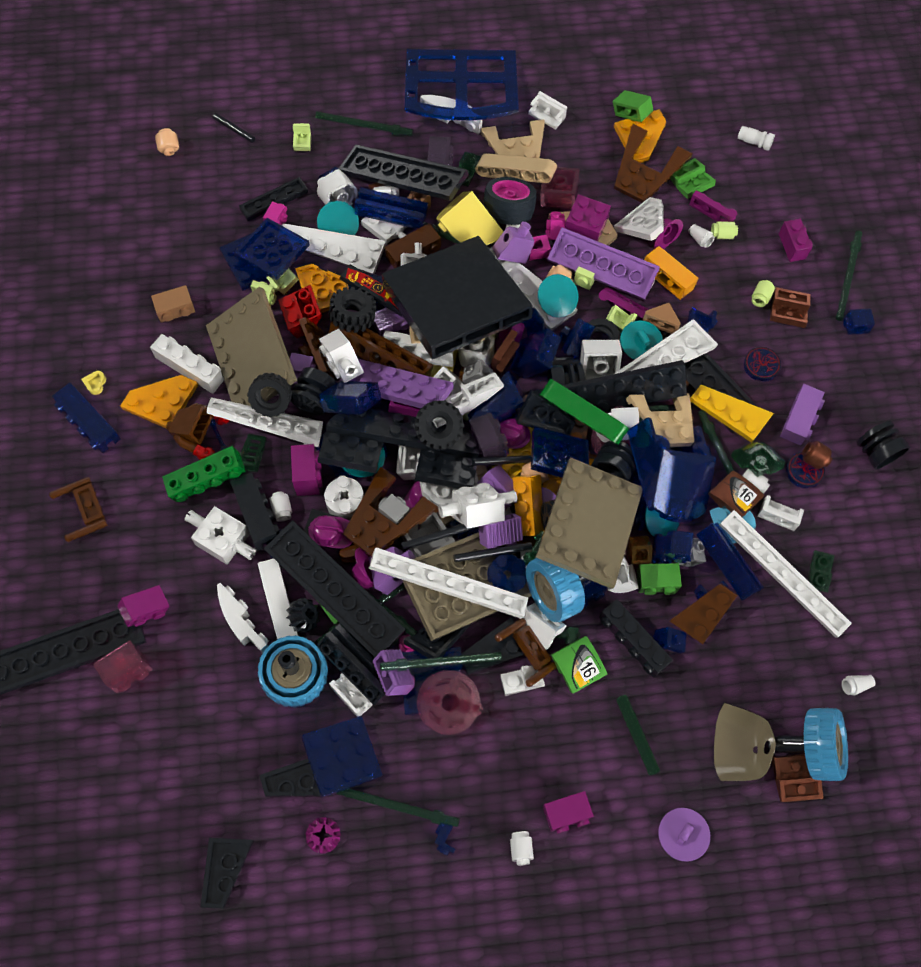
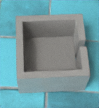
M433 512L426 518V521L419 525L420 530H418L417 524L409 530L408 534L405 536L401 535V538L405 542L447 528L437 513ZM452 536L410 548L409 550L417 558L454 543L455 540Z

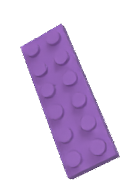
M563 227L547 258V261L556 265L560 264L573 272H576L578 267L595 273V281L644 301L660 269L658 265Z
M361 359L358 360L364 371L363 374L346 383L342 379L338 381L341 388L417 408H422L432 401H445L454 389L453 382Z

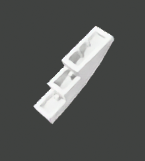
M385 331L383 335L387 340L433 365L453 367L454 365L453 351L432 360L422 343L411 344L410 335Z
M494 372L461 386V392L447 397L445 401L452 403L459 409L460 414L464 415L492 397L504 387V384ZM437 417L433 419L436 428L446 424L443 418Z
M274 558L259 562L258 567L277 639L286 636H298L297 631H294L293 627L289 626L290 620L286 618L289 615L286 610L290 607L279 563Z

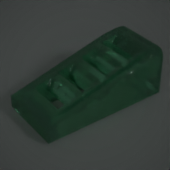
M248 434L240 454L245 470L258 472L267 437ZM251 440H257L261 442L260 444L252 443ZM250 446L258 447V450H256V449H250L249 447H250ZM248 452L255 453L256 455H248ZM246 458L253 459V462L246 461Z

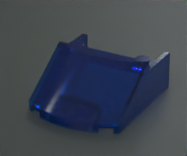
M649 417L631 427L627 434L648 510H655L659 513V517L679 523L689 522L702 516L707 510L708 493L711 489L717 457L709 455V448L706 445L701 426L693 428L694 443L691 446H683L682 451L671 450L669 441L663 436L656 435L652 419Z

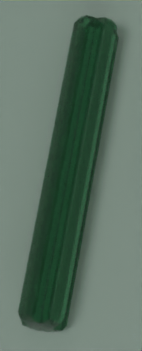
M628 696L618 697V706L648 774L652 776L659 773L660 768Z

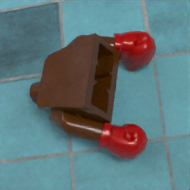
M195 403L187 408L179 409L173 421L167 422L166 428L181 448L193 453L192 455L201 460L215 453L212 448L201 446L212 418L215 419L218 425L227 424L230 420L207 414L208 406Z

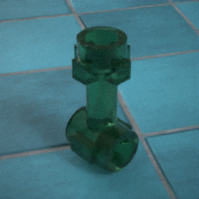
M544 531L536 534L534 539L537 541L531 552L524 554L523 562L526 566L536 558Z
M567 627L566 631L555 636V638L566 639V644H572L580 639L579 628Z

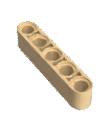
M483 154L475 171L478 175L488 178L514 177L528 182L549 183L557 169V165L550 159Z

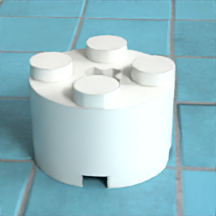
M339 169L325 177H321L317 182V194L325 205L333 201H343L352 205L351 201L357 197V188Z
M490 335L485 337V341H476L459 348L458 357L461 366L472 365L481 359L489 366L495 355L494 337Z
M340 476L333 480L327 486L324 493L327 509L332 515L351 520L364 497L361 485L356 480L346 476Z

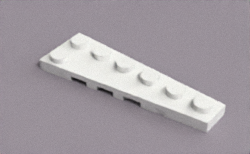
M284 223L277 238L281 243L346 266L351 264L371 275H375L386 246V242L383 240Z
M491 247V248H490V251H491V252L493 253V255L496 257V255H495V253H494V251H493V249H492V247ZM497 259L533 305L532 313L550 332L577 313V308L568 316L561 318L552 317L545 313L538 302V289L542 280L520 263Z
M693 319L615 374L680 360L686 363L714 350L718 344Z
M211 398L209 401L207 414L304 443V445L314 444L316 447H319L323 421L285 413L273 417L262 416V414H258L248 405Z

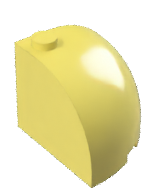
M472 191L462 192L436 218L439 222V228L444 233L447 231L459 242L479 236L486 245L497 241L504 232Z

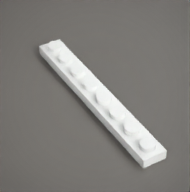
M735 510L719 524L835 638H838L852 624Z
M375 548L369 566L371 570L521 619L525 616L528 597L379 548Z

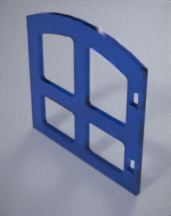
M407 49L405 111L430 118L461 121L492 119L518 113L516 50ZM419 59H455L456 70L453 72L419 71ZM467 60H503L504 72L467 71ZM418 83H455L456 107H441L418 102ZM503 83L505 84L506 102L492 106L469 108L467 106V84ZM409 94H415V97H409Z

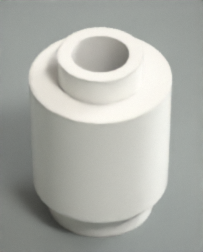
M748 468L743 475L763 494L770 486L767 483L769 479L754 469L752 471Z
M282 491L273 493L269 500L276 521L282 522L291 519L292 508L288 494Z
M529 832L512 833V839H510L512 861L517 862L518 866L529 865L530 860L534 859L532 838L529 837Z

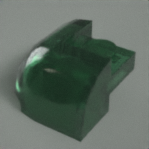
M764 442L746 444L734 450L731 454L732 459L742 469L748 467L756 477L765 473L771 475L785 466V460L773 447Z

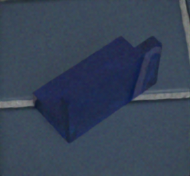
M578 318L561 349L563 353L578 359L581 354L582 340L589 339L595 326Z

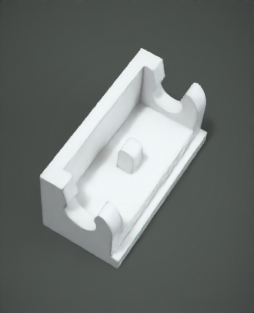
M539 91L530 104L532 107L528 114L538 120L544 119L545 124L555 130L566 118L567 106Z
M399 445L396 473L403 480L415 479L421 449Z
M767 495L762 502L757 517L795 531L801 523L804 509L800 508L797 511L770 500L771 496Z
M341 673V677L338 680H333L329 683L330 687L359 718L373 704Z

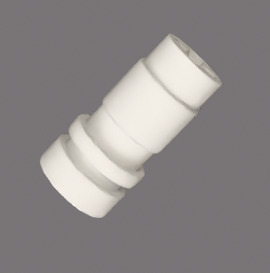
M742 126L737 139L758 145V148L763 147L764 150L769 151L775 134H767L766 131L760 132L759 130Z

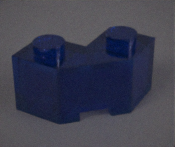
M674 530L668 531L666 536L660 533L654 534L651 554L652 563L670 564L673 563V560L677 563L691 562L694 534Z

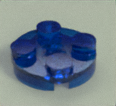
M499 555L488 567V580L497 588L516 593L527 582L526 564L522 559H518L514 555ZM508 570L511 573L509 579H507L503 572Z

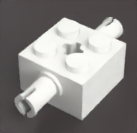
M339 329L319 339L322 344L319 348L324 357L326 356L327 364L337 379L341 378L346 383L364 373L351 343Z
M480 483L474 487H461L458 490L452 491L453 503L439 505V514L441 518L456 515L467 528L505 521V504L517 503V494L514 490L499 494L487 483Z
M214 506L206 518L198 515L193 510L188 512L190 516L186 515L185 521L198 528L191 537L194 544L228 565L236 552L245 556L248 560L253 558L251 554L255 555L256 549L244 543L250 535L247 526Z

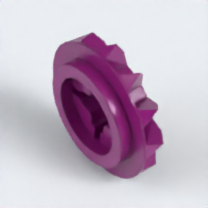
M323 817L317 818L309 824L306 831V842L313 851L323 854L336 848L340 841V829L334 820ZM325 826L326 833L332 835V837L324 838L321 845L320 837L314 835V833H320Z

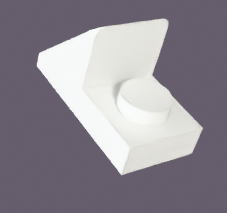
M521 666L520 670L501 674L500 677L505 696L544 687L543 678L532 687H527L525 681L537 673L538 669L535 670L533 666Z

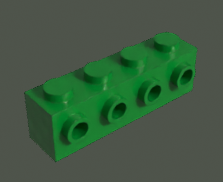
M230 446L162 476L168 497L175 502H183L194 494H201L210 487L219 486L226 480L239 477L246 470L240 452L233 446Z

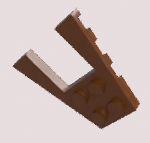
M632 124L614 189L643 203L649 197H652L692 157L693 153L677 146L662 173L632 159L648 132Z
M382 467L377 471L343 532L345 538L371 557L375 548L387 549L401 535L405 536L415 525H420L433 512L437 513L439 511L438 506L422 497L403 520L396 525L375 510L373 505L396 481L395 476Z

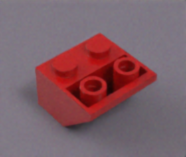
M311 285L278 300L287 328L296 338L305 335L299 322L300 319L306 317L317 325L322 317Z

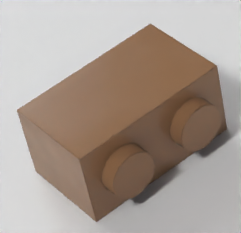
M186 285L151 296L161 323L181 316H188L195 312Z

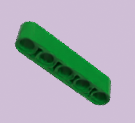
M552 379L548 381L540 394L547 401L619 445L629 430L620 421Z

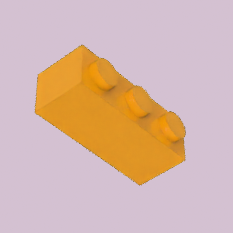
M660 246L645 256V261L660 266L655 280L681 300L694 289L699 278Z
M541 475L513 477V489L517 494L515 514L521 517L523 536H536L544 533L540 514L543 504Z

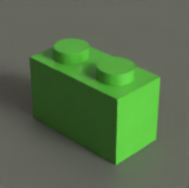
M624 90L612 101L615 116L642 122L653 112L651 96Z
M679 563L640 564L636 570L639 593L655 595L656 592H664L666 595H672L678 592L682 586Z

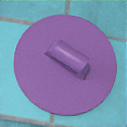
M677 808L668 812L660 822L658 835L661 846L674 859L693 861L700 858L707 851L710 844L709 826L705 819L696 811L688 808Z

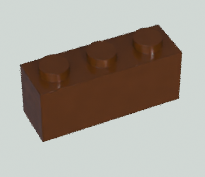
M430 223L385 247L386 258L394 269L401 266L400 255L402 253H415L414 244L417 242L422 243V253L425 255L435 253L441 248V237Z

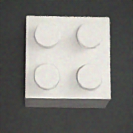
M582 340L580 362L583 366L586 380L612 375L620 370L622 350L619 340Z

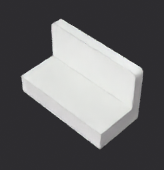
M536 603L526 607L525 616L523 617L526 620V626L529 625L543 647L549 649L555 636L562 633L566 625L562 622L549 620L540 611Z

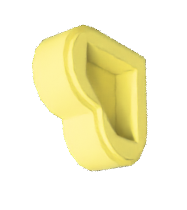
M95 371L81 380L91 394L98 395L103 391L106 377L103 372Z

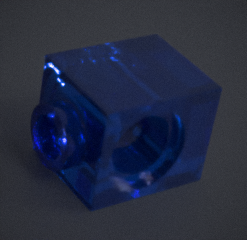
M850 310L843 320L847 334L869 333L875 325L872 310Z

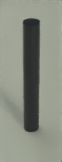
M214 113V120L249 142L253 143L255 141L253 135L219 114Z

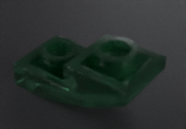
M469 152L463 154L458 168L467 169L469 175L462 185L469 187L481 156Z
M814 550L808 581L818 591L828 593L835 555Z

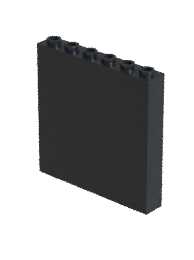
M479 236L382 273L384 289L432 360L532 318L533 305Z

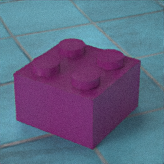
M578 194L566 220L565 229L599 241L608 220L611 205Z
M314 444L291 446L292 483L297 496L320 494V487H323L320 471L322 470V463H318L319 451H316Z

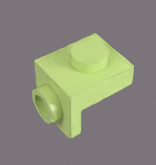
M293 124V150L311 151L310 124Z
M287 266L274 278L269 275L266 277L270 282L269 286H272L275 292L280 291L282 294H285L299 280Z
M578 267L575 273L574 284L590 290L595 281V273Z
M253 280L251 284L252 291L258 287L263 288L270 307L274 305L276 301L274 288L265 282Z
M615 305L611 308L606 319L612 321L618 327L620 333H622L626 325L635 321L637 314L628 315Z

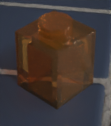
M648 536L629 537L628 556L632 564H652V544Z

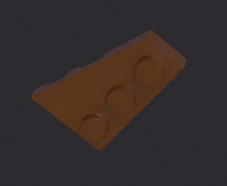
M306 317L300 319L299 322L316 361L317 369L327 373L332 378L336 377L327 364L326 356L324 357L319 348L322 346L319 339L325 336L323 330Z
M720 583L669 621L701 644H704L738 594Z

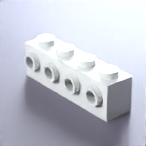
M161 334L150 347L156 359L183 376L196 381L199 386L212 394L224 381L219 366L214 363L211 365L203 356L195 355L187 346L179 345L170 336L166 337Z

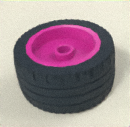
M514 177L495 178L487 183L483 206L496 222L505 225H519L521 222H528L532 218L536 204V190L533 185Z

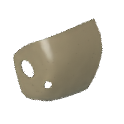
M724 703L718 715L714 738V765L721 781H751L762 778L768 772L776 748L775 737L769 722L755 713ZM767 741H770V752L765 754L764 745ZM755 746L758 747L757 754L753 752Z

